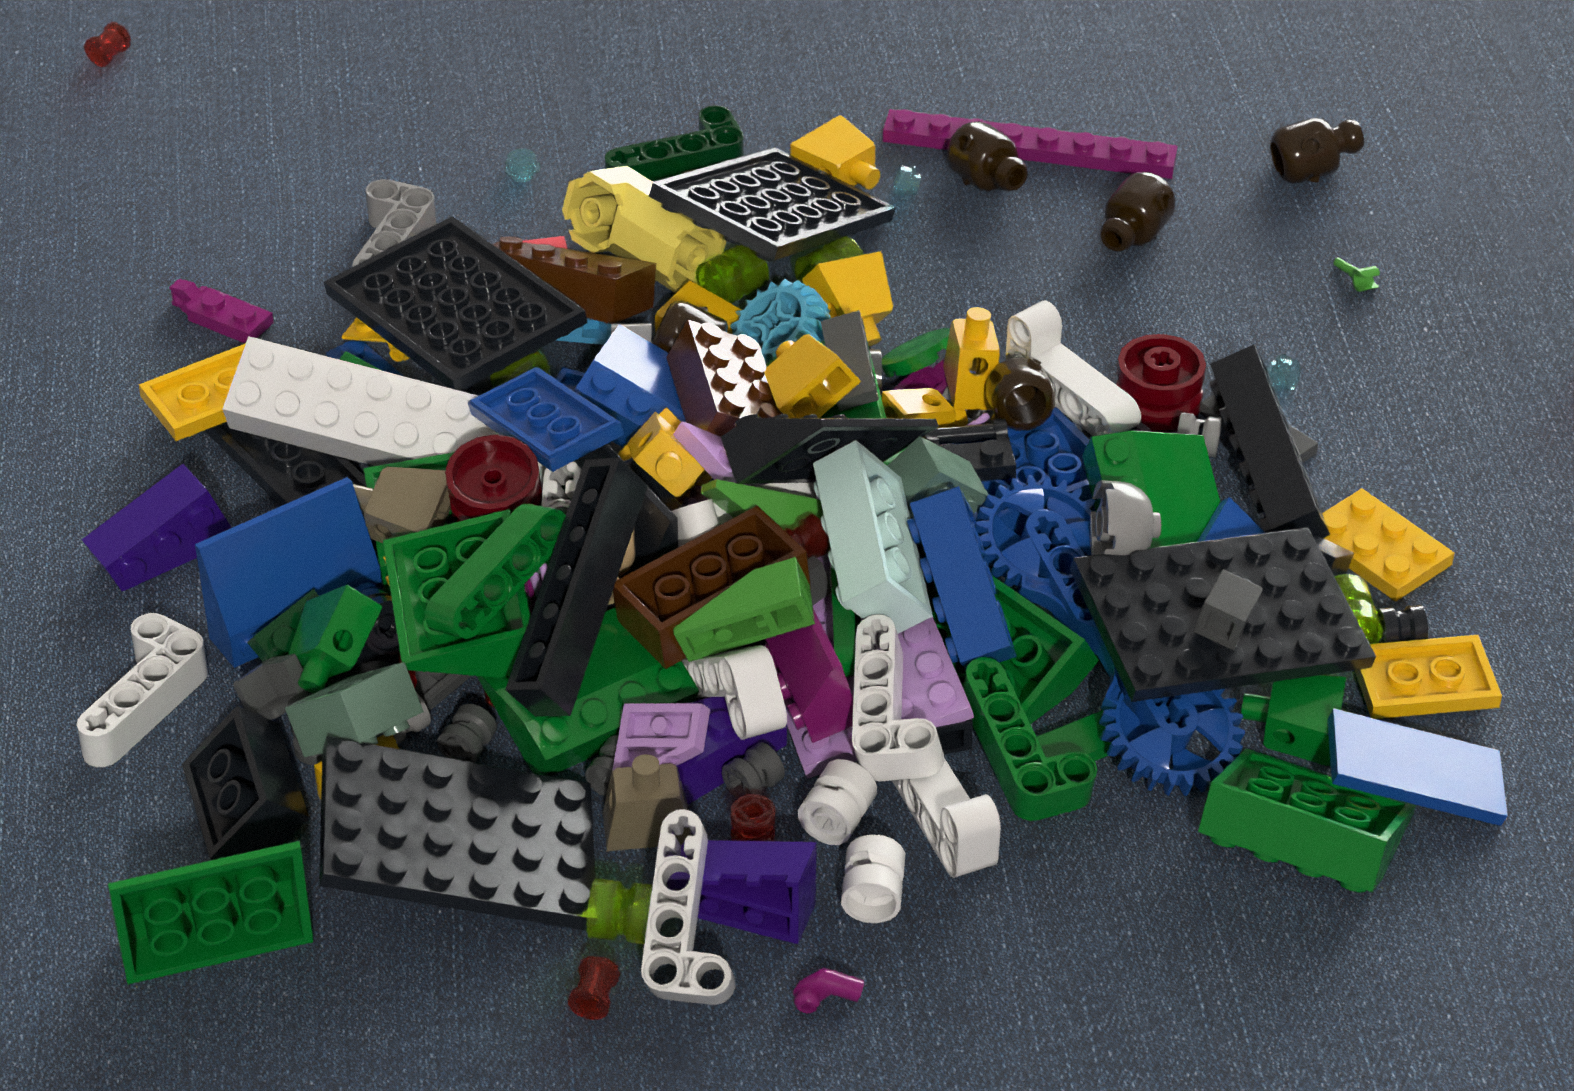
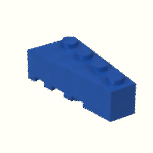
M958 486L910 503L914 517L907 519V523L914 543L922 542L926 557L919 560L927 583L935 582L939 594L938 597L932 598V602L939 622L947 621L952 636L945 638V643L952 662L960 661L966 671L967 665L976 658L988 657L1002 662L1017 657L1003 609L999 600L996 601L995 598L997 589L987 562L982 557L986 553L975 527L976 520L973 511L960 487Z

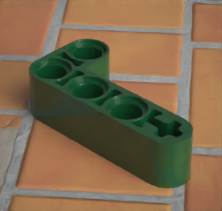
M719 105L707 106L699 112V131L612 149L605 155V169L628 166L652 182L680 175L687 170L701 169L743 157V132L728 108Z

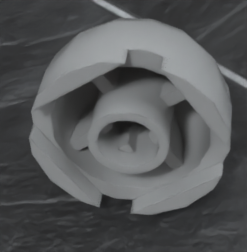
M1101 480L1097 483L1092 499L1101 500L1097 512L1091 511L1090 513L1091 554L1131 555L1135 551H1145L1147 548H1150L1152 538H1159L1161 516L1160 513L1153 512L1151 500L1143 490L1131 483Z

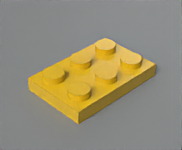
M246 343L139 384L141 398L175 441L227 422L222 409Z
M1362 488L1322 513L1330 535L1324 537V539L1354 552L1349 569L1395 602L1453 564L1455 552Z
M1479 635L1370 644L1376 655L1372 668L1354 670L1370 717L1373 719L1500 708L1502 694Z

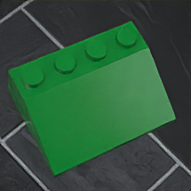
M1125 431L1091 436L1082 455L1092 498L1097 483L1101 480L1131 483L1142 489L1151 500L1153 512H1158L1161 516V532L1159 538H1152L1150 548L1197 542L1220 503L1203 435L1147 431ZM1094 499L1095 512H1097L1100 506L1101 499Z
M509 509L383 540L401 661L405 663L407 670L496 678L510 676L533 611L527 582L473 638L465 639L433 631L425 620V609L431 597L511 514Z
M993 576L997 589L995 598L996 601L999 600L1017 655V657L999 663L1005 669L1030 724H1032L1071 695L1099 660L1084 638ZM934 582L927 590L934 621L947 649L945 638L952 635L947 621L940 623L932 598L938 597L939 594ZM960 661L953 663V666L963 687L966 671Z
M616 607L606 611L571 716L535 717L505 690L510 676L502 678L477 676L531 772L546 776L557 774L598 755L606 739L619 735L624 704L691 703L696 700L699 689L682 661L665 669L618 622Z
M1246 748L1211 782L1198 832L1210 836V840L1217 845L1230 848L1239 846L1251 850L1253 855L1260 860L1267 862H1278L1280 860L1296 866V870L1310 877L1326 876L1338 880L1340 885L1347 890L1359 893L1366 892V890L1373 892L1388 869L1414 814L1416 805L1332 784L1331 776Z
M299 841L108 883L112 914L127 985L314 942Z

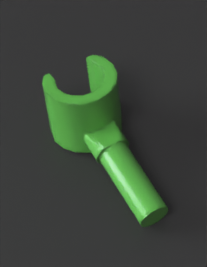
M1339 257L1334 260V266L1352 277L1356 291L1361 292L1379 288V285L1373 279V277L1380 275L1379 269L1376 266L1359 269Z

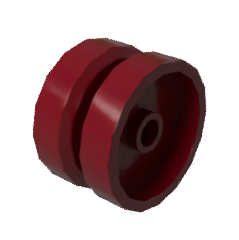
M1166 334L1144 335L1131 340L1121 349L1117 362L1116 374L1118 380L1116 385L1136 401L1141 412L1140 422L1149 427L1152 432L1178 431L1181 412L1194 414L1198 419L1203 399L1202 386L1206 373L1205 358L1203 353L1193 343L1181 337Z
M496 434L477 437L461 445L449 458L445 475L453 523L508 509L512 513L517 507L527 503L542 506L541 480L537 457L529 446L513 437Z

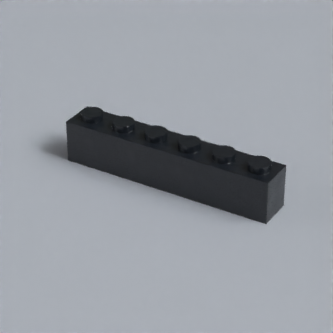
M1255 344L1211 363L1215 380L1209 383L1219 404L1225 403V406L1219 408V411L1228 431L1232 429L1235 431L1234 434L1229 435V439L1238 458L1242 456L1245 458V461L1239 463V466L1248 486L1252 484L1255 486V489L1249 491V494L1259 514L1265 513L1266 517L1259 520L1263 531L1271 533L1309 528L1313 537L1319 536L1324 538L1329 536L1330 532L1270 375Z
M621 458L585 460L505 689L535 717L571 716L648 488V485Z

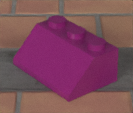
M814 609L815 624L764 639L766 644L763 645L769 650L775 668L779 673L777 676L783 699L791 698L793 702L787 705L791 719L797 730L805 727L812 743L850 728L853 724V696L843 667Z

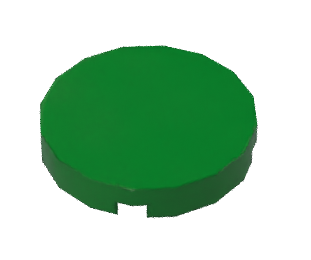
M941 328L922 334L887 353L882 358V369L886 377L892 378L894 376L893 372H895L896 376H905L935 363L939 358L937 352L943 348L947 349L950 328Z

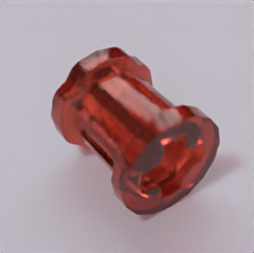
M109 22L104 26V32L99 36L90 37L85 41L84 51L91 62L97 66L105 67L112 62V56L117 52H125L131 47V37L125 27L117 22Z
M588 956L582 959L579 964L578 972L580 979L577 988L573 989L569 994L568 1006L571 1011L582 1018L598 1020L606 1017L611 1007L609 994L611 988L619 982L620 972L618 971V966L610 959L602 956Z

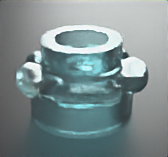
M516 149L507 155L504 171L515 181L526 182L531 180L534 174L539 173L541 165L537 162L536 154L529 149Z
M900 165L893 185V194L903 196V200H907L909 194L916 196L918 192L921 174L916 173V166Z
M1279 354L1275 360H1271L1268 364L1267 370L1276 392H1279L1281 389L1292 391L1296 388L1301 372L1298 360L1291 359L1286 354Z

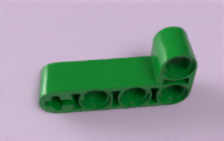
M528 503L517 507L431 597L425 609L427 625L433 631L465 639L473 638L535 572L541 574L539 568L544 563L549 565L566 515L557 509Z
M988 657L972 660L966 668L963 689L974 715V718H972L973 727L1015 815L1024 820L1036 821L1085 807L1090 802L1097 774V765L1093 758L1079 751L1067 752L1046 758L1003 666L995 659Z

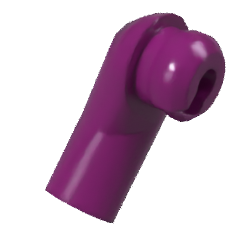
M822 968L797 983L793 991L794 1005L800 1012L812 1013L817 1010L820 1002L830 995L858 1002L863 990L864 980L829 968Z

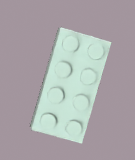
M856 440L814 462L813 466L816 476L814 490L822 504L824 515L821 517V524L830 542L831 550L828 552V557L836 571L838 580L836 595L841 605L846 610L851 609L862 619L875 614L890 617L895 624L897 634L933 617L917 544L914 543L907 523V519H910L901 477Z

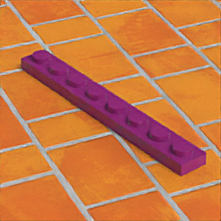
M889 109L883 128V142L947 150L949 141L958 128L966 123L980 121L993 126L1007 135L1016 145L1018 158L1021 160L1130 174L1151 172L1159 175L1161 178L1168 179L1173 177L1178 149L1177 145L1165 144L1159 141L1146 142L1130 140L1126 137L1115 138L1093 135L1088 132L1059 131L1054 128L1028 127L1016 123H996L977 118L965 119L949 117L945 114L918 113L907 109Z

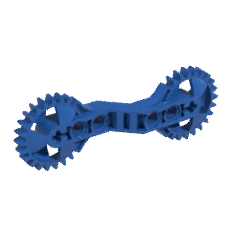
M1032 475L1028 476L1025 486H1022L1016 478L1012 479L1009 490L999 485L995 496H987L983 507H980L975 527L986 553L985 556H982L983 560L987 562L988 566L993 565L991 574L995 578L1003 576L1005 578L1004 584L1008 587L1018 586V593L1021 596L1051 611L1056 620L1084 638L1094 654L1100 659L1110 677L1109 689L1100 707L1104 711L1099 720V724L1105 727L1101 740L1112 742L1107 755H1120L1122 757L1117 769L1121 771L1131 767L1134 770L1131 778L1132 782L1138 781L1142 776L1148 778L1147 788L1149 791H1152L1158 782L1163 784L1166 795H1170L1174 785H1179L1184 796H1188L1193 784L1201 792H1204L1209 782H1212L1234 761L1242 750L1243 746L1240 742L1245 734V730L1239 728V725L1243 719V714L1232 712L1237 702L1236 698L1223 699L1222 694L1225 689L1131 702L1070 571L1073 558L1092 555L1090 546V513L1095 500L1088 499L1082 502L1079 499L1082 489L1078 488L1072 493L1067 492V481L1065 480L1058 487H1053L1050 476L1045 477L1042 485H1037ZM1044 501H1047L1046 509H1044ZM1006 507L1028 516L1021 537L998 517V514ZM1077 605L1083 606V607H1085L1086 609H1082V608L1078 607ZM1195 730L1204 735L1218 749L1220 755L1215 760L1210 761L1186 750ZM1170 757H1171V770L1169 769Z

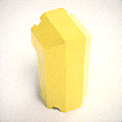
M628 166L590 171L584 174V177L569 182L562 212L565 220L571 219L574 229L569 230L572 240L591 253L610 251L621 258L656 263L655 280L675 293L690 280L702 287L705 282L700 280L706 272L713 275L719 268L726 245V240L723 238L724 235L713 229H704L696 226L692 222L693 219L682 213H673L662 208V203L648 197L652 181Z

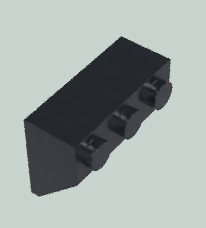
M237 706L182 764L211 860L282 845L309 817L279 724Z

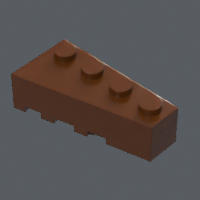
M512 236L501 237L499 242L493 244L582 307L586 312V317L589 319L615 324L653 308L656 263L557 248L546 244L526 243L521 238Z

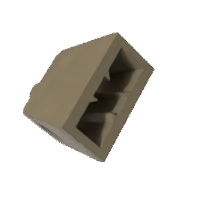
M386 467L382 469L374 489L353 485L361 511L364 513L370 538L380 543H383V540L443 526L451 510L445 470Z
M643 754L633 760L632 767L616 768L611 772L603 809L607 851L658 847L661 826L667 815L675 810H689L676 765L672 763L660 764L655 756ZM684 827L681 835H675L680 845L683 844L687 836H692L690 827Z

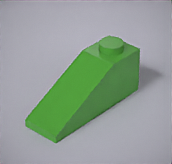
M719 479L702 485L701 494L708 499H712L713 503L733 518L758 506L806 550L807 560L812 556L819 557L828 554L830 551L829 538L821 524V517L824 514L819 499Z
M796 557L754 569L674 627V636L686 658L691 662L815 624L810 585Z

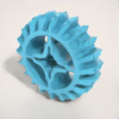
M784 279L780 285L770 282L766 291L757 289V296L753 300L745 299L747 305L745 309L736 311L739 320L730 325L734 335L744 334L750 336L759 343L760 349L761 344H763L761 351L767 364L776 357L777 348L785 341L796 342L806 334H810L819 342L823 341L821 321L830 319L831 316L827 303L814 288H811L809 285L806 286V284L801 283L799 280L792 283Z

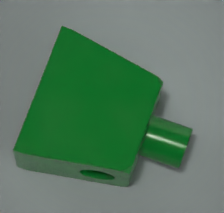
M344 585L306 601L288 654H296L303 668L298 685L308 692L316 693L324 689L329 677L351 670L380 614L382 605L349 585Z
M1318 675L1273 682L1271 697L1244 693L1241 714H1243V719L1266 723L1263 745L1266 748L1325 766H1331L1327 719L1333 708L1341 710L1346 677Z

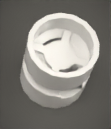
M836 759L829 762L798 809V819L801 826L810 836L820 842L829 845L846 843L861 821V817L877 795V785L874 778L865 768L855 762L846 759Z
M866 835L853 840L848 846L841 906L845 913L853 919L865 923L886 922L894 918L900 911L905 851L894 839L883 835Z

